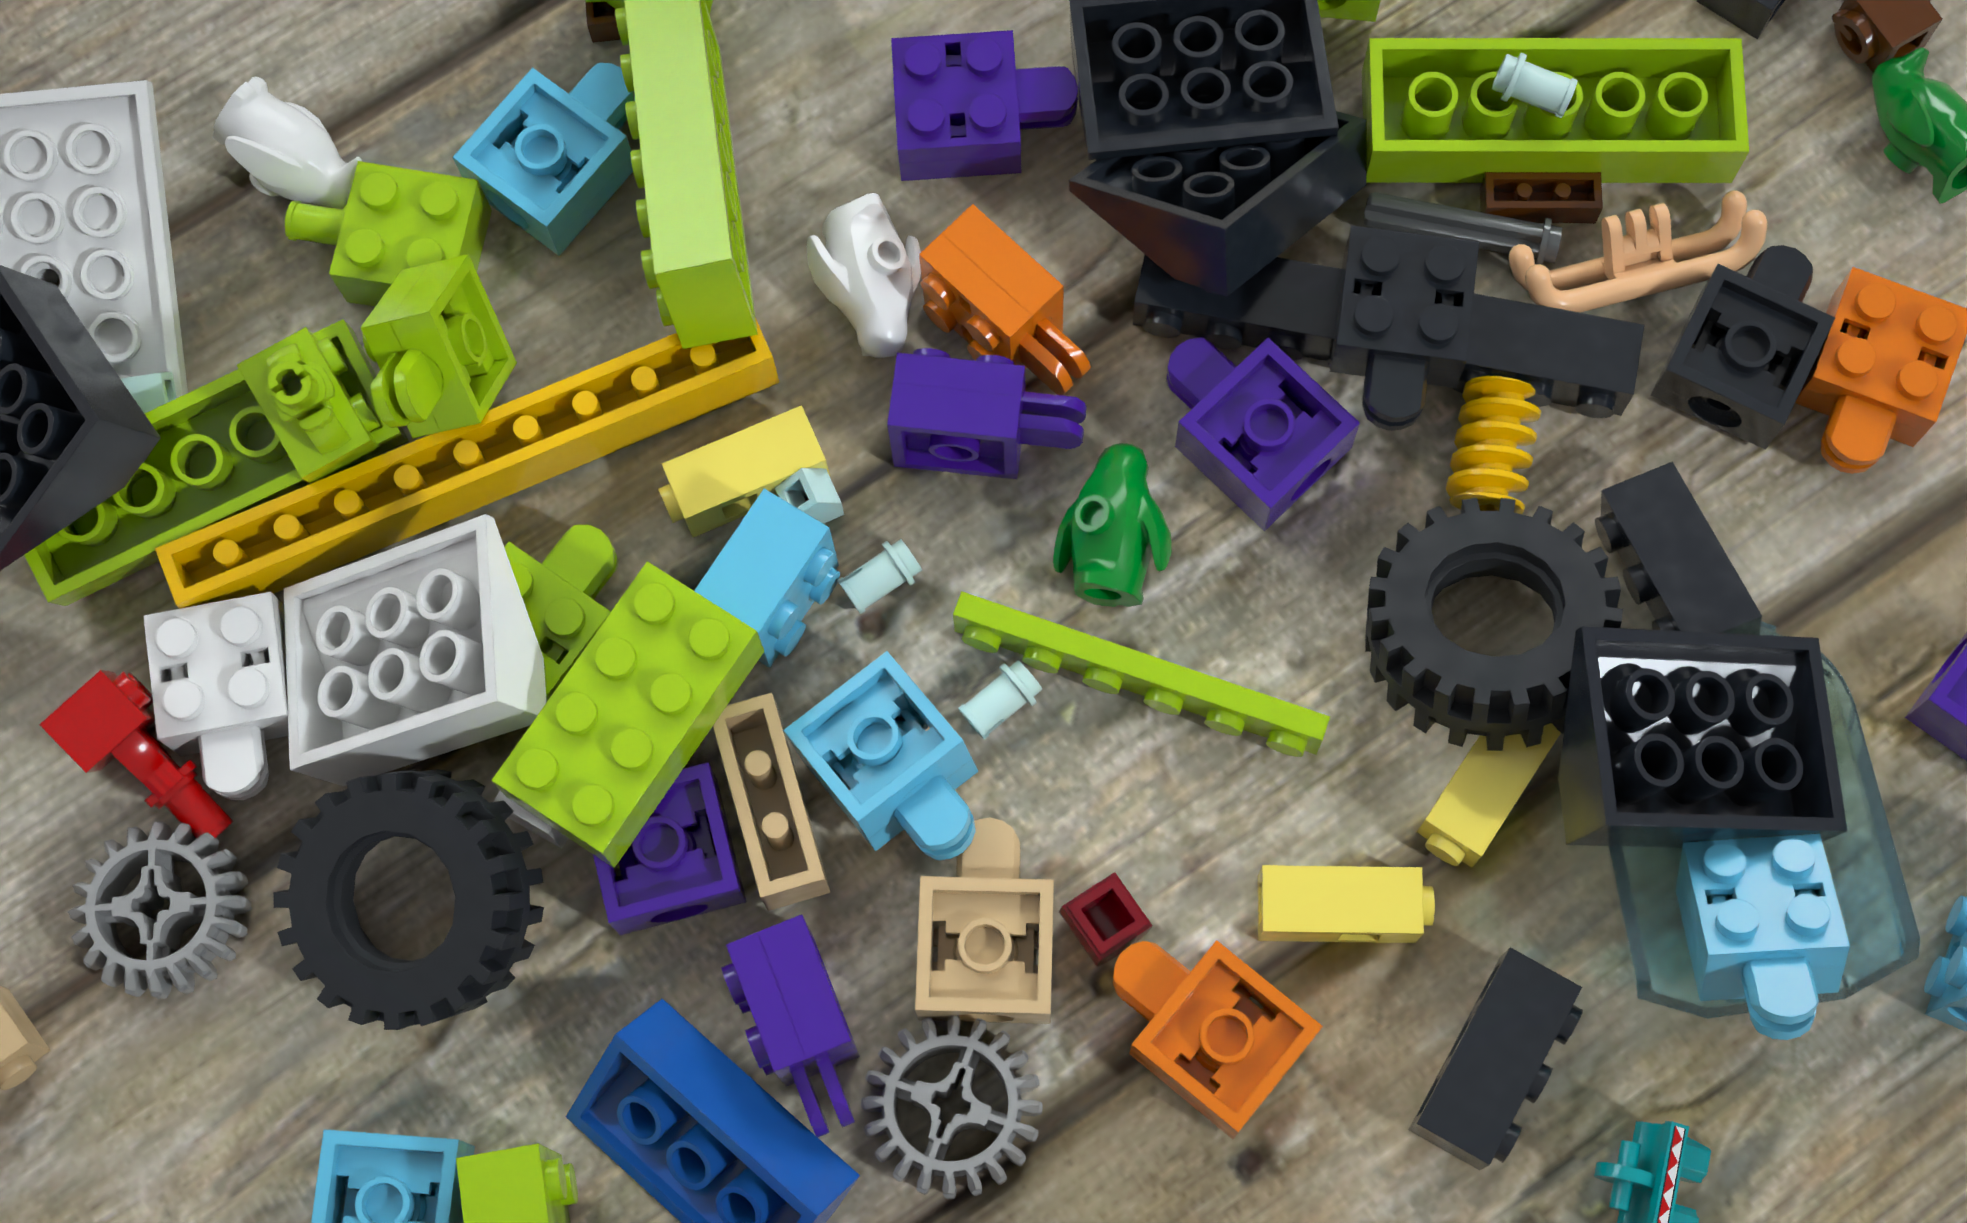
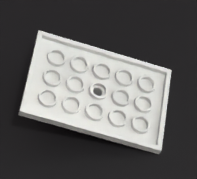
M144 80L0 94V265L49 283H57L59 278V290L120 379L172 372L178 398L187 394L188 389L153 84Z

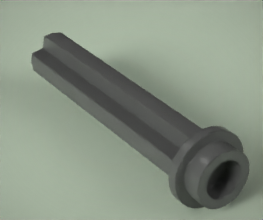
M1377 192L1371 193L1367 198L1363 217L1364 224L1367 227L1480 241V249L1509 254L1514 246L1525 244L1532 249L1535 264L1541 265L1543 262L1555 264L1563 227L1551 225V218L1545 217L1544 223L1539 224Z

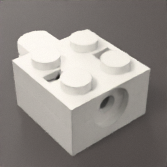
M266 592L144 615L157 739L180 756L200 753L203 780L210 789L220 796L230 800H246L256 796L266 787L269 777L265 740L289 736L285 613L283 603L272 592Z

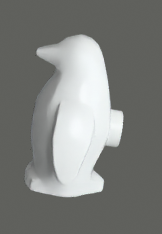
M252 77L248 83L245 82L229 98L214 124L213 138L219 143L225 144L227 151L250 173L251 183L260 192L269 196L280 195L304 204L342 210L347 205L357 163L362 161L361 158L356 157L348 163L344 162L320 119L306 108L291 102H283L270 94L267 83L263 79Z
M870 193L841 205L828 214L822 227V233L826 238V248L817 236H809L806 246L807 261L814 283L826 298L839 308L856 330L862 355L885 358L895 356L897 352L899 353L903 350L907 336V318L911 301L921 275L919 260L921 251L918 240L910 235L906 239L904 248L879 195Z

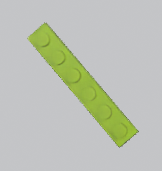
M962 591L953 612L955 632L963 634L962 641L973 648L989 653H997L999 647L1022 654V661L1037 670L1055 674L1058 673L1059 668L1078 673L1084 676L1082 681L1093 689L1109 694H1118L1121 688L1145 696L1143 702L1147 706L1166 714L1179 715L1181 709L1201 715L1206 717L1204 723L1216 731L1240 736L1244 730L1267 738L1266 745L1289 756L1302 757L1304 751L1317 755L1330 720L1328 715Z

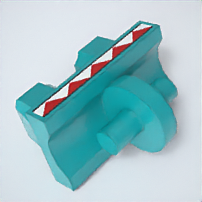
M1636 1121L1632 1142L1621 1140L1617 1164L1609 1162L1596 1163L1594 1177L1613 1184L1609 1208L1619 1211L1617 1223H1699L1695 1209L1676 1204L1680 1180L1688 1183H1701L1707 1175L1711 1150L1708 1147L1688 1137L1689 1126L1673 1121H1665L1663 1124Z

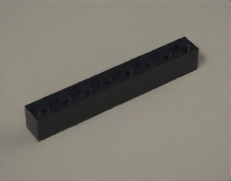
M1144 254L1134 303L1133 325L1141 326L1149 334L1162 338H1175L1180 334L1205 338L1215 347L1221 349H1237L1241 345L1257 348L1269 338L1293 361L1300 360L1302 357L1327 361L1330 366L1342 269L1276 257L1229 296H1225L1222 294H1211L1200 287L1174 279ZM1355 288L1354 293L1359 294L1360 288ZM1474 293L1467 362L1456 388L1453 389L1463 393L1465 383L1472 378L1502 376L1531 384L1536 390L1535 395L1525 399V401L1538 407L1555 403L1576 407L1575 410L1579 414L1591 418H1608L1613 414L1622 416L1634 395L1645 325Z

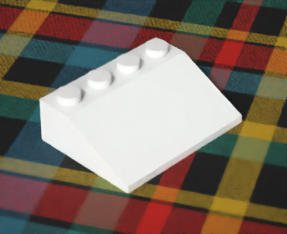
M487 514L284 588L290 770L346 786L347 781L359 777L386 773L529 726L547 703L544 658L494 518Z

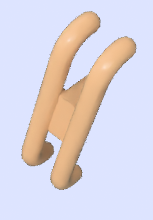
M1732 190L1722 198V210L1718 222L1712 228L1703 232L1672 239L1670 213L1666 204L1660 203L1649 208L1650 229H1647L1645 216L1641 209L1626 212V235H1623L1621 222L1617 215L1602 218L1604 257L1549 270L1546 266L1535 264L1534 255L1529 246L1518 244L1509 252V264L1514 279L1525 290H1528L1531 300L1536 305L1581 313L1707 281L1717 264L1736 272L1745 268L1757 257L1765 243L1767 219L1762 211L1750 210L1747 212L1745 195L1740 191ZM1741 230V235L1738 241L1731 248L1721 252H1717L1719 250L1724 249L1729 243H1731L1737 237Z

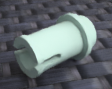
M1520 53L1518 58L1506 54L1494 80L1492 90L1502 93L1501 100L1505 102L1510 97H1513L1562 118L1571 101L1578 80L1574 78L1569 79L1526 62L1527 55L1524 53Z
M902 539L893 545H890L888 541L882 544L885 549L846 577H841L837 580L860 614L904 582H907L910 586L915 583L913 576L922 571L919 563Z
M1019 660L1010 667L1002 664L999 667L1002 674L966 704L958 707L965 719L984 740L1023 705L1028 703L1030 706H1033L1037 703L1034 696L1042 690V687Z

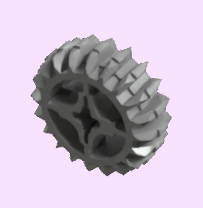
M158 821L153 823L149 837L136 826L128 827L126 847H123L113 839L104 841L105 851L109 856V859L104 864L93 858L85 860L86 868L94 873L95 876L91 884L77 882L72 886L75 893L86 898L85 905L76 906L67 912L70 915V919L78 923L87 924L71 938L75 945L81 948H90L83 958V962L92 970L104 968L101 976L102 982L111 987H117L124 982L125 993L134 997L142 996L148 988L151 996L157 999H166L170 994L172 984H174L178 991L184 994L194 992L195 972L209 981L217 979V969L211 962L216 956L227 961L236 959V952L225 944L230 935L237 938L245 937L248 935V929L234 921V916L244 914L253 908L251 907V901L245 897L234 895L248 884V880L241 872H230L237 862V858L227 849L217 852L219 845L217 838L214 839L212 835L205 833L196 839L192 834L191 826L185 823L180 824L172 833L168 824ZM175 861L193 864L203 879L206 897H197L190 892H182L181 877L174 874ZM141 873L140 882L135 890L128 895L122 896L128 884ZM164 899L170 901L169 910L160 911L157 915V921L151 918L153 910L163 908ZM116 923H126L131 927L139 928L140 943L147 946L146 960H137L129 955L119 939ZM201 923L194 937L180 949L181 937L184 932L192 925Z
M959 1015L948 1018V1035L937 1036L936 1025L931 1017L923 1019L922 1028L927 1039L916 1044L911 1032L906 1028L899 1031L898 1037L907 1052L899 1057L890 1048L882 1047L878 1055L892 1070L889 1075L872 1070L868 1071L866 1075V1081L869 1084L883 1089L882 1097L867 1096L861 1099L863 1110L882 1112L883 1118L872 1121L864 1126L866 1136L868 1138H877L888 1134L890 1139L875 1151V1156L879 1162L888 1161L899 1153L903 1159L895 1167L893 1177L899 1182H903L909 1177L914 1168L921 1170L916 1189L924 1195L930 1191L934 1176L943 1177L942 1190L946 1199L955 1198L957 1192L956 1178L967 1177L968 1188L973 1196L982 1194V1184L977 1173L988 1169L992 1179L997 1184L1001 1185L1007 1180V1176L997 1161L1005 1155L1013 1164L1022 1166L1026 1161V1156L1019 1148L1012 1144L1015 1137L1027 1142H1035L1038 1137L1037 1129L1020 1123L1021 1116L1034 1117L1042 1114L1041 1102L1022 1100L1021 1098L1022 1093L1033 1091L1039 1087L1038 1076L1028 1074L1016 1078L1014 1072L1021 1069L1028 1062L1026 1052L1024 1050L1017 1051L1007 1059H1004L1001 1054L1010 1042V1035L1005 1031H1001L994 1037L990 1045L982 1042L986 1034L987 1023L979 1018L976 1019L972 1026L970 1037L962 1036ZM946 1053H960L957 1062H954L951 1072L941 1082L932 1084L906 1079L919 1064L931 1057ZM979 1059L990 1066L1004 1084L1008 1095L1007 1115L992 1110L991 1106L977 1100L972 1093L975 1070ZM964 1075L961 1083L963 1104L970 1108L967 1116L955 1114L952 1122L947 1123L943 1137L940 1138L943 1129L942 1112L934 1103L938 1097L948 1099L952 1091L957 1090L961 1076ZM898 1098L911 1102L913 1106L924 1110L931 1117L929 1142L924 1154L912 1147L902 1135L897 1118ZM972 1128L985 1132L989 1130L999 1134L987 1149L976 1156L960 1161H944L947 1150H950L954 1138L963 1130Z

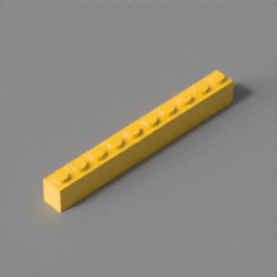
M756 320L758 335L687 349L682 348L677 333H674L490 409L479 424L430 434L155 548L175 604L181 609L266 592L277 593L284 590V588L313 578L776 385L780 382L774 358Z

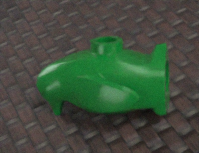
M1920 47L1904 56L1892 57L1877 66L1872 75L1874 100L1880 126L1890 141L1883 149L1884 154L1895 166L1905 173L1911 174L1918 166L1926 168L1933 176L1932 193L1938 203L1941 204L1967 190V102L1947 83L1925 78L1923 71L1929 50Z
M1119 443L1104 449L1098 458L1093 472L1081 489L1078 498L1068 508L1057 532L1053 555L1054 570L1062 573L1072 557L1075 595L1094 605L1116 607L1117 605L1126 607L1142 605L1144 600L1142 586L1151 555L1153 554L1155 567L1160 572L1168 566L1172 553L1171 532L1162 511L1152 498L1147 485L1149 467L1144 452L1141 448L1132 444Z

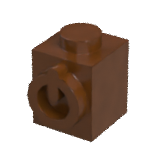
M1844 0L1838 12L1832 15V20L1835 23V36L1843 52L1858 64L1866 63L1873 73L1880 63L1892 57L1904 56L1920 47L1924 48L1943 19L1930 3V0Z

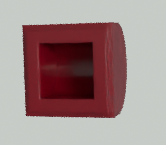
M1115 872L1064 904L1059 910L1060 915L1097 967L1112 960L1127 947L1135 944L1153 926Z

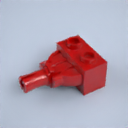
M100 670L39 724L86 773L101 771L116 758L152 792L144 801L151 808L155 806L158 810L165 806L181 824L185 823L191 826L192 834L196 839L205 833H209L215 839L234 822L195 780L198 776L195 772V769L198 767L197 764L190 759L180 767L146 730L155 722V715L149 709L153 704L152 693L132 673L126 674L123 671L117 676L114 672Z

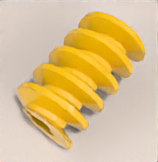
M1502 376L1475 377L1465 383L1462 396L1466 404L1461 406L1458 417L1462 427L1457 429L1454 444L1458 450L1452 454L1450 467L1454 474L1448 477L1446 483V491L1451 497L1449 501L1452 506L1461 510L1462 500L1477 498L1480 511H1499L1501 498L1515 499L1508 496V493H1519L1527 490L1529 481L1524 476L1512 472V470L1529 468L1533 462V457L1529 453L1516 448L1517 446L1532 445L1537 439V433L1533 429L1520 425L1521 423L1538 421L1541 415V410L1538 406L1525 401V399L1535 395L1536 390L1531 384ZM1515 499L1514 513L1523 514L1525 505L1520 500Z

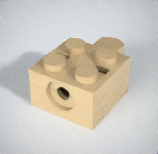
M990 817L975 820L976 832L972 843L963 853L957 856L956 877L920 876L915 1011L918 1020L922 1021L925 1018L931 1017L933 1021H948L949 1017L959 1015L961 1022H975L979 1018L990 1023L1050 1024L1054 880L1020 879V841L1013 827L1002 820ZM933 947H938L937 962H932ZM1034 950H1039L1038 965H1034Z

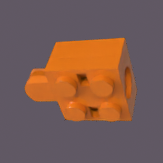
M974 204L967 208L919 254L922 278L920 284L923 289L925 303L923 309L925 313L942 331L949 333L954 329L969 343L967 350L975 361L977 357L982 355L1006 357L1012 360L1014 365H1023L1025 369L1028 368L1057 395H1064L1073 386L1070 375L1081 379L1090 370V362L1085 353L1063 334L1064 286Z
M1852 267L1832 295L1826 313L1835 317V320L1795 403L1829 416L1821 439V454L1830 466L1840 472L1855 474L1867 471L1878 462L1885 453L1889 439L1914 447L1936 423L1967 335V308Z
M1217 940L1192 971L1187 969L1162 947L1148 941H1141L1130 945L1120 953L1115 963L1112 983L1116 994L1149 1021L1148 1025L1131 1044L1129 1054L1232 1139L1236 1137L1323 1027ZM1252 997L1253 999H1255L1259 1004L1263 1006V1008H1259L1256 1004L1249 1000V998Z

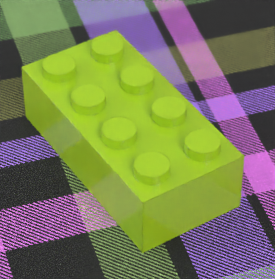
M647 561L491 781L508 799L615 868L764 653L757 630Z

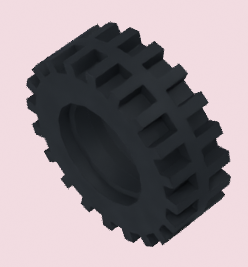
M1477 498L1462 500L1461 514L1447 517L1442 508L1438 506L1427 511L1424 530L1418 531L1411 524H1405L1397 532L1396 551L1384 547L1379 554L1376 577L1371 576L1368 592L1365 652H1371L1370 673L1375 683L1385 680L1388 682L1386 701L1395 711L1408 703L1415 708L1413 726L1422 732L1427 733L1436 722L1450 728L1448 743L1463 747L1467 734L1486 736L1487 751H1502L1504 738L1509 735L1521 734L1526 748L1541 744L1544 726L1550 723L1563 734L1575 630L1582 626L1621 628L1623 609L1617 608L1621 586L1618 576L1605 578L1608 556L1601 547L1586 553L1582 549L1585 531L1574 522L1563 532L1551 526L1553 511L1542 506H1538L1533 517L1514 513L1516 500L1501 498L1499 511H1480ZM1497 576L1519 581L1540 594L1551 608L1554 619L1553 631L1543 644L1522 654L1492 657L1466 651L1444 637L1434 624L1432 606L1435 597L1444 588L1465 578Z
M415 769L359 777L347 781V789L339 792L325 793L315 801V804L321 811L316 817L298 820L291 832L302 840L298 851L281 853L277 866L278 869L291 873L290 887L288 890L273 892L274 908H289L292 927L277 933L282 947L298 944L304 960L292 969L299 980L304 981L318 977L325 985L317 997V1000L324 1006L331 1008L346 1004L351 1007L348 1020L360 1025L378 1020L384 1022V1030H400L418 1024L422 1027L482 1006L488 1002L486 997L489 994L507 988L515 979V976L509 970L515 962L529 959L535 946L524 939L528 925L542 922L544 907L530 905V886L544 883L542 869L527 870L521 851L534 845L528 831L518 833L511 831L505 820L514 811L504 800L488 802L481 796L486 787L485 785L474 779L463 781L451 779L452 772L439 769L416 771ZM393 837L416 839L433 849L448 869L455 894L453 924L444 942L428 956L414 961L391 958L375 948L360 927L353 901L356 873L365 855L381 841Z

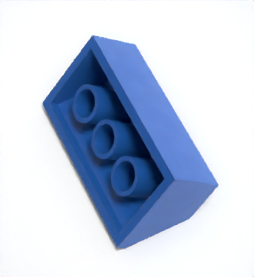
M664 999L659 1000L614 1035L566 1115L569 1121L681 1223H826L860 1177L855 1170L817 1138Z

